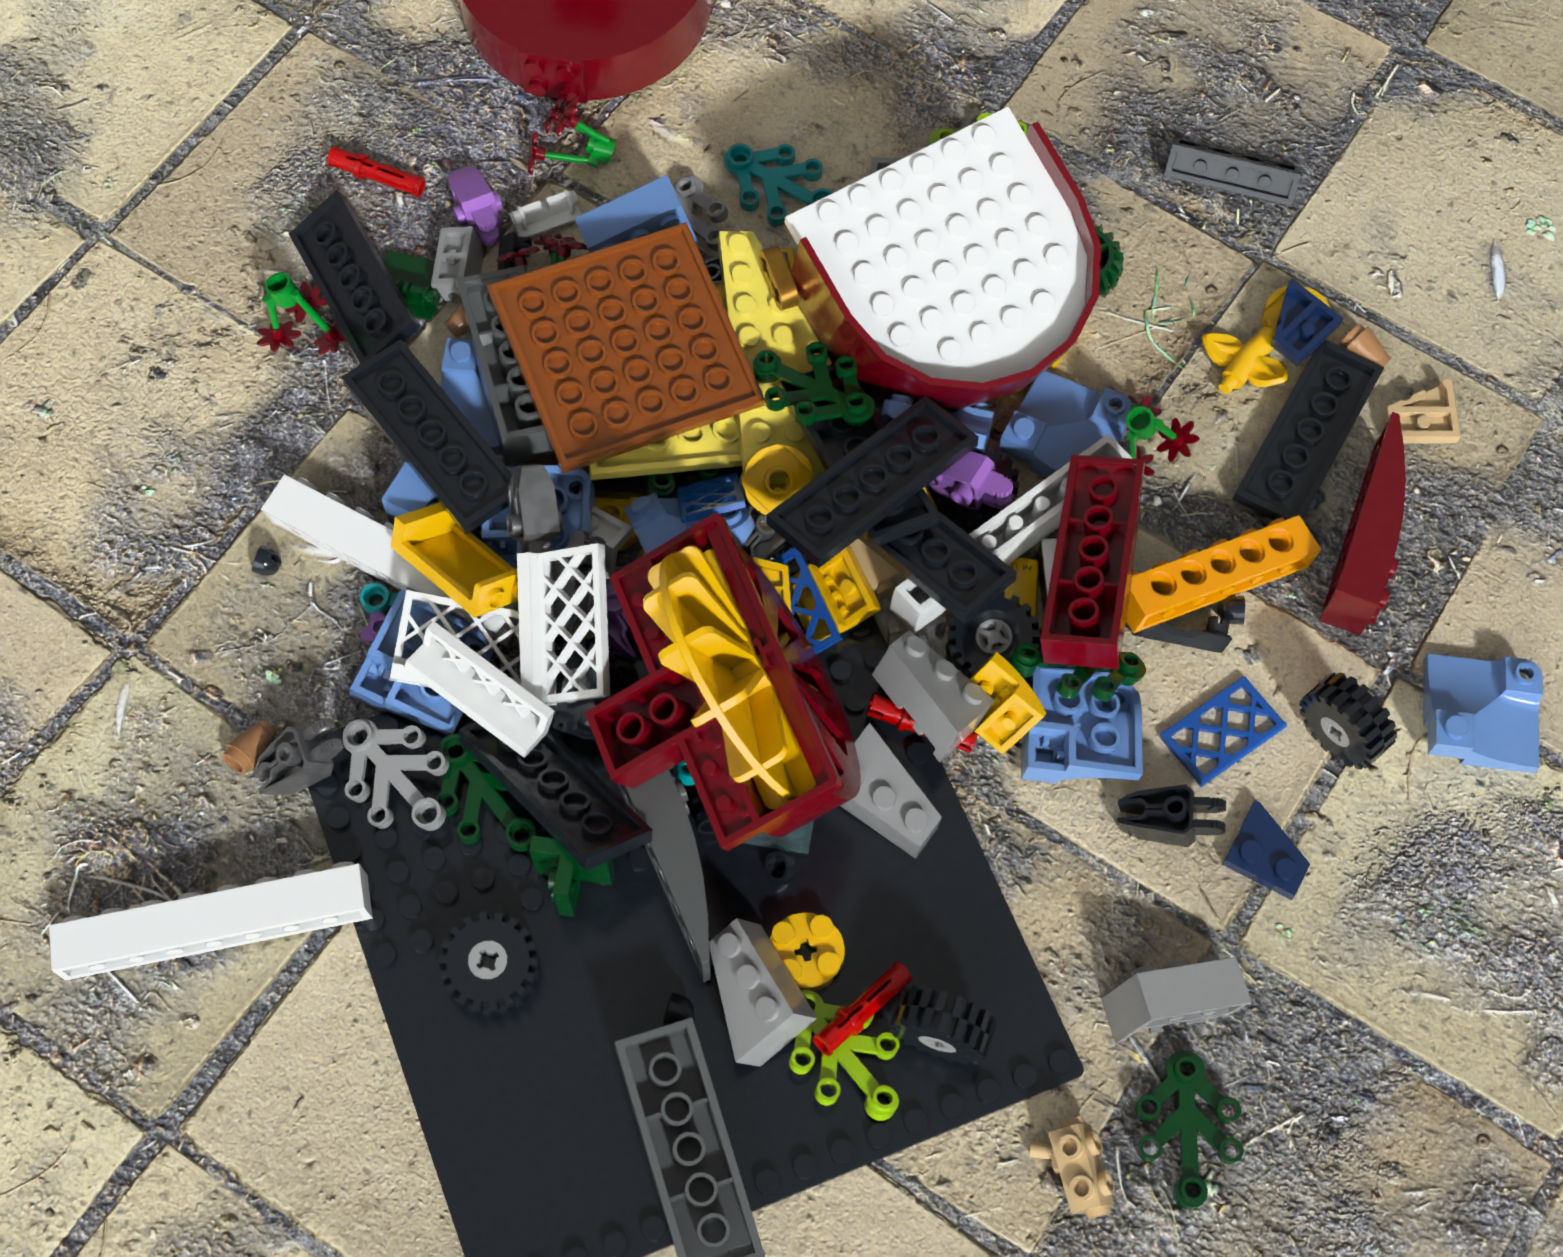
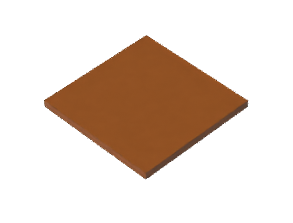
M687 222L487 285L489 295L562 474L765 406L763 393Z

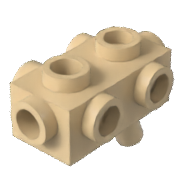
M1083 1116L1060 1121L1061 1129L1048 1132L1051 1143L1031 1142L1029 1149L1030 1157L1052 1160L1051 1164L1056 1174L1060 1173L1071 1214L1086 1213L1087 1219H1093L1111 1213L1109 1206L1114 1205L1112 1194L1115 1193L1114 1182L1110 1173L1104 1170L1100 1156L1103 1152L1101 1138L1097 1131L1092 1129L1091 1124H1085Z

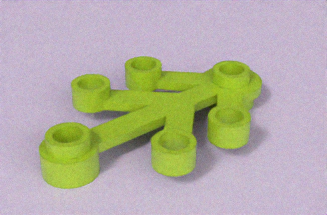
M801 990L818 1019L795 1037L794 1051L789 1059L791 1070L800 1075L808 1073L815 1062V1056L809 1049L812 1031L815 1034L819 1033L829 1024L827 1021H832L836 1017L835 1012L841 1007L824 1004L822 998L810 990ZM874 1015L863 1024L864 1029L871 1024ZM889 1032L880 1034L878 1038L851 1035L833 1051L831 1056H826L822 1053L820 1080L814 1092L816 1100L822 1105L829 1106L838 1099L841 1092L840 1085L836 1081L837 1062H839L867 1095L864 1102L867 1114L878 1121L891 1118L899 1104L897 1093L890 1086L880 1085L852 1051L875 1054L883 1060H889L896 1055L900 1047L899 1039ZM880 1042H889L892 1045L893 1050H884L881 1047ZM795 1057H806L808 1060V1065H799L796 1062ZM824 1086L830 1087L834 1092V1096L827 1097L823 1095L821 1088ZM883 1094L887 1096L890 1104L883 1105L879 1103L877 1095Z

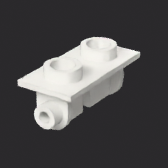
M564 189L562 193L546 198V201L540 202L539 200L522 207L520 205L516 206V210L509 213V216L519 237H533L575 222V218L582 214L576 204L578 203V198L575 191L568 192L567 189Z

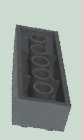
M524 265L456 278L472 348L505 465L555 455L487 287L488 284L526 273Z
M673 766L634 789L619 783L617 784L626 804L653 829L652 841L644 846L702 980L706 982L711 980V958L704 877L696 839L688 818L690 811L687 801L689 799L680 779L675 781L672 771Z
M691 1017L615 1041V1052L677 1257H765L693 1018Z

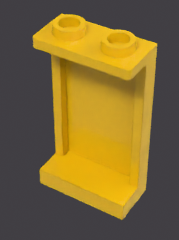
M440 503L395 517L391 548L474 618L518 601L517 568L512 567L471 532L465 535Z

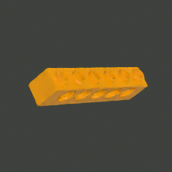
M1300 515L1287 520L1283 517L1278 518L1260 530L1250 528L1230 541L1226 538L1220 539L1208 549L1198 551V549L1190 550L1175 561H1160L1145 572L1133 571L1126 622L1133 633L1139 632L1216 603L1227 597L1306 569L1322 549Z

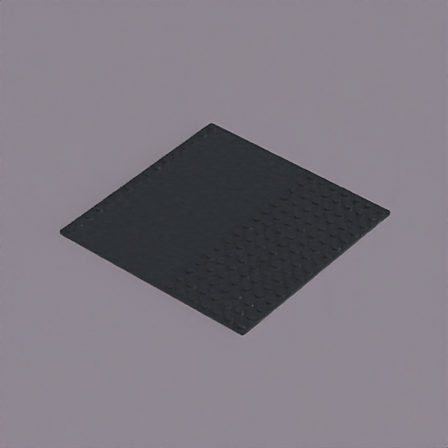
M810 560L806 561L808 565L813 564ZM798 564L789 567L790 577L800 571ZM795 612L794 618L800 625L804 634H806V631L800 621V618L797 612ZM873 615L842 632L843 640L818 653L817 657L823 664L850 724L849 728L854 743L870 723L942 817L937 830L916 859L841 806L784 837H775L761 832L731 850L726 851L721 849L715 833L701 834L698 832L695 823V812L699 805L702 804L695 784L684 785L689 799L687 801L690 811L688 818L696 839L704 877L710 941L736 918L760 924L770 938L773 927L788 916L797 913L825 915L832 920L833 925L841 933L845 946L844 963L838 974L833 978V981L825 988L814 991L822 998L824 1004L850 1005L892 967V964L895 962L902 963L912 975L911 982L874 1014L871 1024L858 1035L878 1038L880 1034L885 1032L893 1034L889 1028L901 991L905 987L912 988V986H919L923 990L924 987H930L937 992H940V990L949 992V995L957 997V995L966 998L965 1001L969 1003L975 1002L980 1005V1009H987L991 1012L990 1016H995L997 1019V1025L984 1063L979 1062V1065H973L970 1062L968 1065L961 1064L956 1060L950 1062L940 1056L938 1058L930 1056L928 1052H920L914 1049L915 1046L902 1043V1039H899L900 1047L896 1055L889 1060H883L875 1054L852 1051L880 1085L890 1086L898 1095L899 1104L891 1118L884 1121L875 1120L867 1114L864 1107L867 1095L839 1062H837L836 1081L840 1085L841 1092L838 1099L829 1106L822 1105L816 1100L814 1092L820 1080L822 1052L813 1042V1036L815 1035L813 1031L809 1049L815 1056V1062L811 1070L806 1074H796L789 1066V1059L794 1051L795 1038L761 1067L735 1062L711 952V980L703 982L644 845L612 859L615 870L612 885L582 881L575 917L562 916L558 913L556 903L551 901L552 891L548 890L549 876L536 874L529 850L520 852L509 846L505 835L506 828L483 799L478 820L481 829L480 839L474 844H465L459 839L457 826L463 819L469 781L461 771L455 792L459 801V809L454 815L446 816L442 826L433 831L424 830L414 823L411 815L413 807L391 782L388 808L393 812V822L385 829H379L370 824L367 819V813L372 807L376 765L367 757L364 781L371 788L369 798L361 803L352 801L345 795L344 791L345 785L349 781L352 755L345 747L332 758L334 766L331 776L308 787L333 863H359L368 875L373 919L353 923L465 1257H646L673 1245L614 1048L615 1041L668 1025L663 1023V1018L672 992L689 999L694 1007L693 1022L752 1213L1078 1079L1083 1074V1065L942 762L939 763L933 755L935 747L923 735L919 736L917 733L906 729L904 732L895 729V725L866 715L867 705L873 693L890 699L872 675L888 649ZM595 637L588 639L587 641L595 643ZM628 640L637 655L636 664L631 665L633 670L628 675L633 676L634 683L648 676L649 672L636 641ZM563 649L555 651V654L559 656ZM518 664L513 666L512 669L521 679L520 665ZM505 670V671L503 672V673H505L507 676H509L510 678H512V676L510 675V673L508 672V670ZM389 712L368 718V720L376 724L378 729H404L407 726L414 725L424 731L426 742L421 749L410 750L403 744L379 745L387 755H427L429 752L437 751L439 743L447 736L420 723ZM464 713L453 734H459L460 728L476 723V721ZM551 723L549 730L625 802L617 782L610 779L596 740H587L556 730L552 727L553 724ZM345 727L330 732L324 738L325 741L338 738L343 744V731ZM363 733L359 736V744H362L366 740L367 733ZM412 733L409 736L408 742L414 743L418 738V733ZM455 749L451 752L450 757L458 758L463 754V751ZM438 758L433 760L431 764L432 769H437L441 765ZM474 762L481 772L490 773L481 763ZM678 764L674 765V768H672L675 781H677L676 775ZM402 771L425 798L435 799L441 792L444 774L434 776L428 771ZM361 784L357 785L354 788V796H357L361 793ZM496 790L517 818H527L533 822L537 836L554 838L509 791ZM447 798L441 804L444 808H449L453 805L454 800ZM384 810L377 813L376 822H381L385 818ZM436 810L428 813L427 822H432L436 818ZM471 826L466 827L462 834L464 836H471L475 833L476 829ZM525 832L519 833L515 840L525 842L528 840L529 834ZM786 850L792 852L795 859L798 860V871L789 880L775 882L766 874L764 867L765 859L771 852ZM785 864L779 867L781 872L786 868ZM487 911L488 916H495V912L504 913L505 918L510 919L513 917L518 920L523 928L526 927L530 932L539 955L538 981H535L533 984V992L530 996L526 995L522 999V1005L518 1008L515 1005L508 1008L509 1013L500 1015L499 1012H494L492 1016H483L481 1012H476V1014L468 1012L465 1007L459 1006L454 1002L453 998L448 994L439 974L438 955H442L441 944L444 938L448 940L451 936L449 930L454 925L459 928L464 924L462 919L469 915L471 919L478 918L479 912ZM803 943L800 949L794 952L796 956L802 955L804 961H810L811 954L817 951L815 947H809L808 943ZM880 1042V1045L884 1050H893V1047L889 1042ZM795 1057V1060L799 1065H808V1060L806 1057ZM824 1086L821 1088L823 1095L827 1097L834 1096V1092L830 1087ZM883 1094L877 1095L879 1103L883 1105L890 1104L887 1096Z

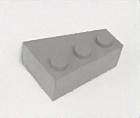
M910 630L889 646L872 674L898 709L904 707L915 721L912 727L919 736L925 734L936 748L933 755L939 763L977 728L995 701L979 685L973 683L956 669L951 662L945 660L929 647L923 639L917 637Z
M869 723L854 743L861 773L859 793L855 798L840 806L916 859L937 830L942 817Z
M736 918L709 941L710 952L735 1062L761 1067L818 1018L762 926Z
M1219 955L1201 958L1196 964L1190 965L1187 964L1186 960H1179L1164 966V969L1154 970L1152 965L1137 968L1130 972L1131 977L1101 998L1115 1043L1127 1041L1129 1036L1142 1029L1149 1028L1151 1035L1162 1032V1026L1185 1022L1187 1026L1230 1015L1252 1002L1237 958L1220 959Z

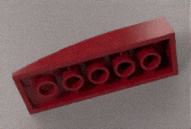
M1391 413L1373 446L1319 618L1320 622L1357 635H1361L1367 624L1374 625L1380 609H1384L1390 595V589H1387L1386 586L1389 579H1393L1400 561L1394 555L1399 541L1404 513L1406 476L1404 443L1398 413Z
M1071 455L1040 637L1043 663L1119 669L1135 558L1145 459Z

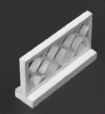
M596 543L543 553L525 552L517 554L521 686L548 706L557 705V703L609 697L610 675L605 545ZM592 554L593 568L585 577L577 567L586 555ZM559 560L565 569L555 582L552 574V561ZM573 575L581 585L573 597L570 598L563 588ZM589 591L594 596V606L587 615L578 605ZM558 596L566 604V607L556 619L554 617L553 602ZM574 612L583 622L572 636L564 625ZM589 629L595 634V645L590 652L580 644ZM558 634L568 642L559 656L555 654V638ZM574 651L584 659L575 673L565 665ZM590 667L596 672L597 689L589 690L581 682ZM561 671L569 682L561 693L556 694V676Z
M406 590L390 681L429 687L404 668L407 659L402 658L404 643L418 634L421 640L424 641L422 631L433 621L436 622L440 619L447 631L457 639L477 626L489 643V645L477 653L482 655L492 648L504 665L499 670L502 672L508 670L512 676L511 679L521 685V679H519L511 667L520 661V656L508 663L496 646L513 633L519 640V624L515 626L510 619L519 620V611L499 608L486 613L480 619L474 618L469 614L474 623L456 634L444 616L455 608L463 609L452 598ZM412 600L429 603L437 616L418 627L410 616ZM435 604L447 606L449 608H447L443 612H440V610L437 608ZM492 615L503 617L511 629L495 641L492 640L481 624ZM409 621L414 631L406 636Z

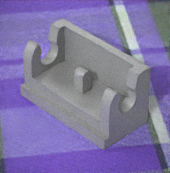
M473 226L441 228L431 286L437 288L442 298L449 303H452V293L459 294L456 278L481 274L485 247Z

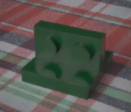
M532 835L529 852L536 874L549 876L548 890L552 891L551 901L556 903L559 915L575 917L582 881L612 885L615 871L612 859L586 871L554 838Z

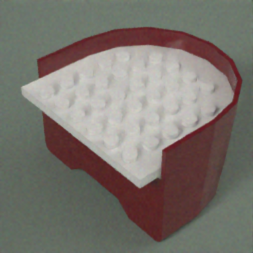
M1009 107L786 216L784 221L798 245L791 275L798 292L799 309L819 342L826 345L827 355L832 364L836 363V360L841 356H851L857 361V381L865 394H868L872 399L880 403H884V399L892 400V395L898 394L913 398V404H915L926 395L944 410H957L1007 396L1021 390L1061 358L1076 343L1099 297L1101 244L1084 197L1039 122L1033 123L1027 135H1025Z

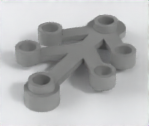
M688 175L678 179L674 183L673 188L694 233L705 240L711 250L719 251L718 241L713 242L712 240L718 237L719 231L723 230L718 227L711 228L694 215V206H698L707 212L712 222L721 223L728 217L725 203L721 200H712L703 194L704 185L698 177ZM721 209L720 212L713 214L716 210Z
M357 719L350 722L343 731V745L346 750L352 753L349 781L344 788L345 795L357 803L364 802L369 798L371 788L364 781L367 757H369L376 765L372 807L367 813V819L370 824L379 829L389 827L394 819L392 810L388 808L390 782L413 807L411 815L417 826L427 831H433L440 828L445 821L446 811L443 805L433 798H425L402 771H428L434 776H441L449 768L448 758L439 751H432L427 755H387L379 746L403 744L410 750L421 749L425 745L426 735L417 726L410 725L404 729H378L376 724L368 719ZM417 732V740L414 743H409V736ZM363 733H367L366 740L362 744H359V736ZM441 758V765L437 769H432L431 764L433 760ZM361 784V793L357 796H354V788L357 785ZM384 810L385 818L381 822H376L377 813ZM436 810V818L432 822H427L428 813Z

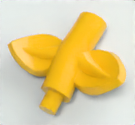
M1262 327L1245 344L1228 334L1205 333L1202 335L1203 345L1210 359L1216 365L1226 368L1222 373L1223 380L1218 385L1222 393L1229 394L1233 389H1240L1247 380L1256 387H1268L1287 381L1288 374L1285 366L1272 357H1266L1274 349L1271 347L1275 330L1270 327Z

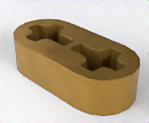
M776 245L760 250V265L778 309L782 311L798 306L797 288L779 246Z

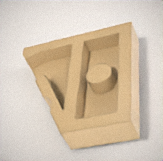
M1445 379L1441 381L1439 386L1427 392L1422 390L1413 394L1408 400H1400L1389 405L1384 412L1385 424L1392 412L1399 414L1403 443H1457L1461 437L1452 379Z

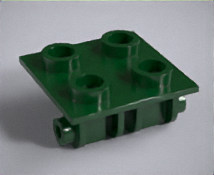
M388 250L383 263L414 316L419 319L432 321L441 298L437 288L431 286L435 261Z

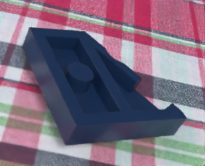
M1292 279L1289 281L1284 295L1271 347L1298 367L1341 325L1344 318Z
M1255 800L1222 865L1292 900L1302 883L1310 863L1263 805Z

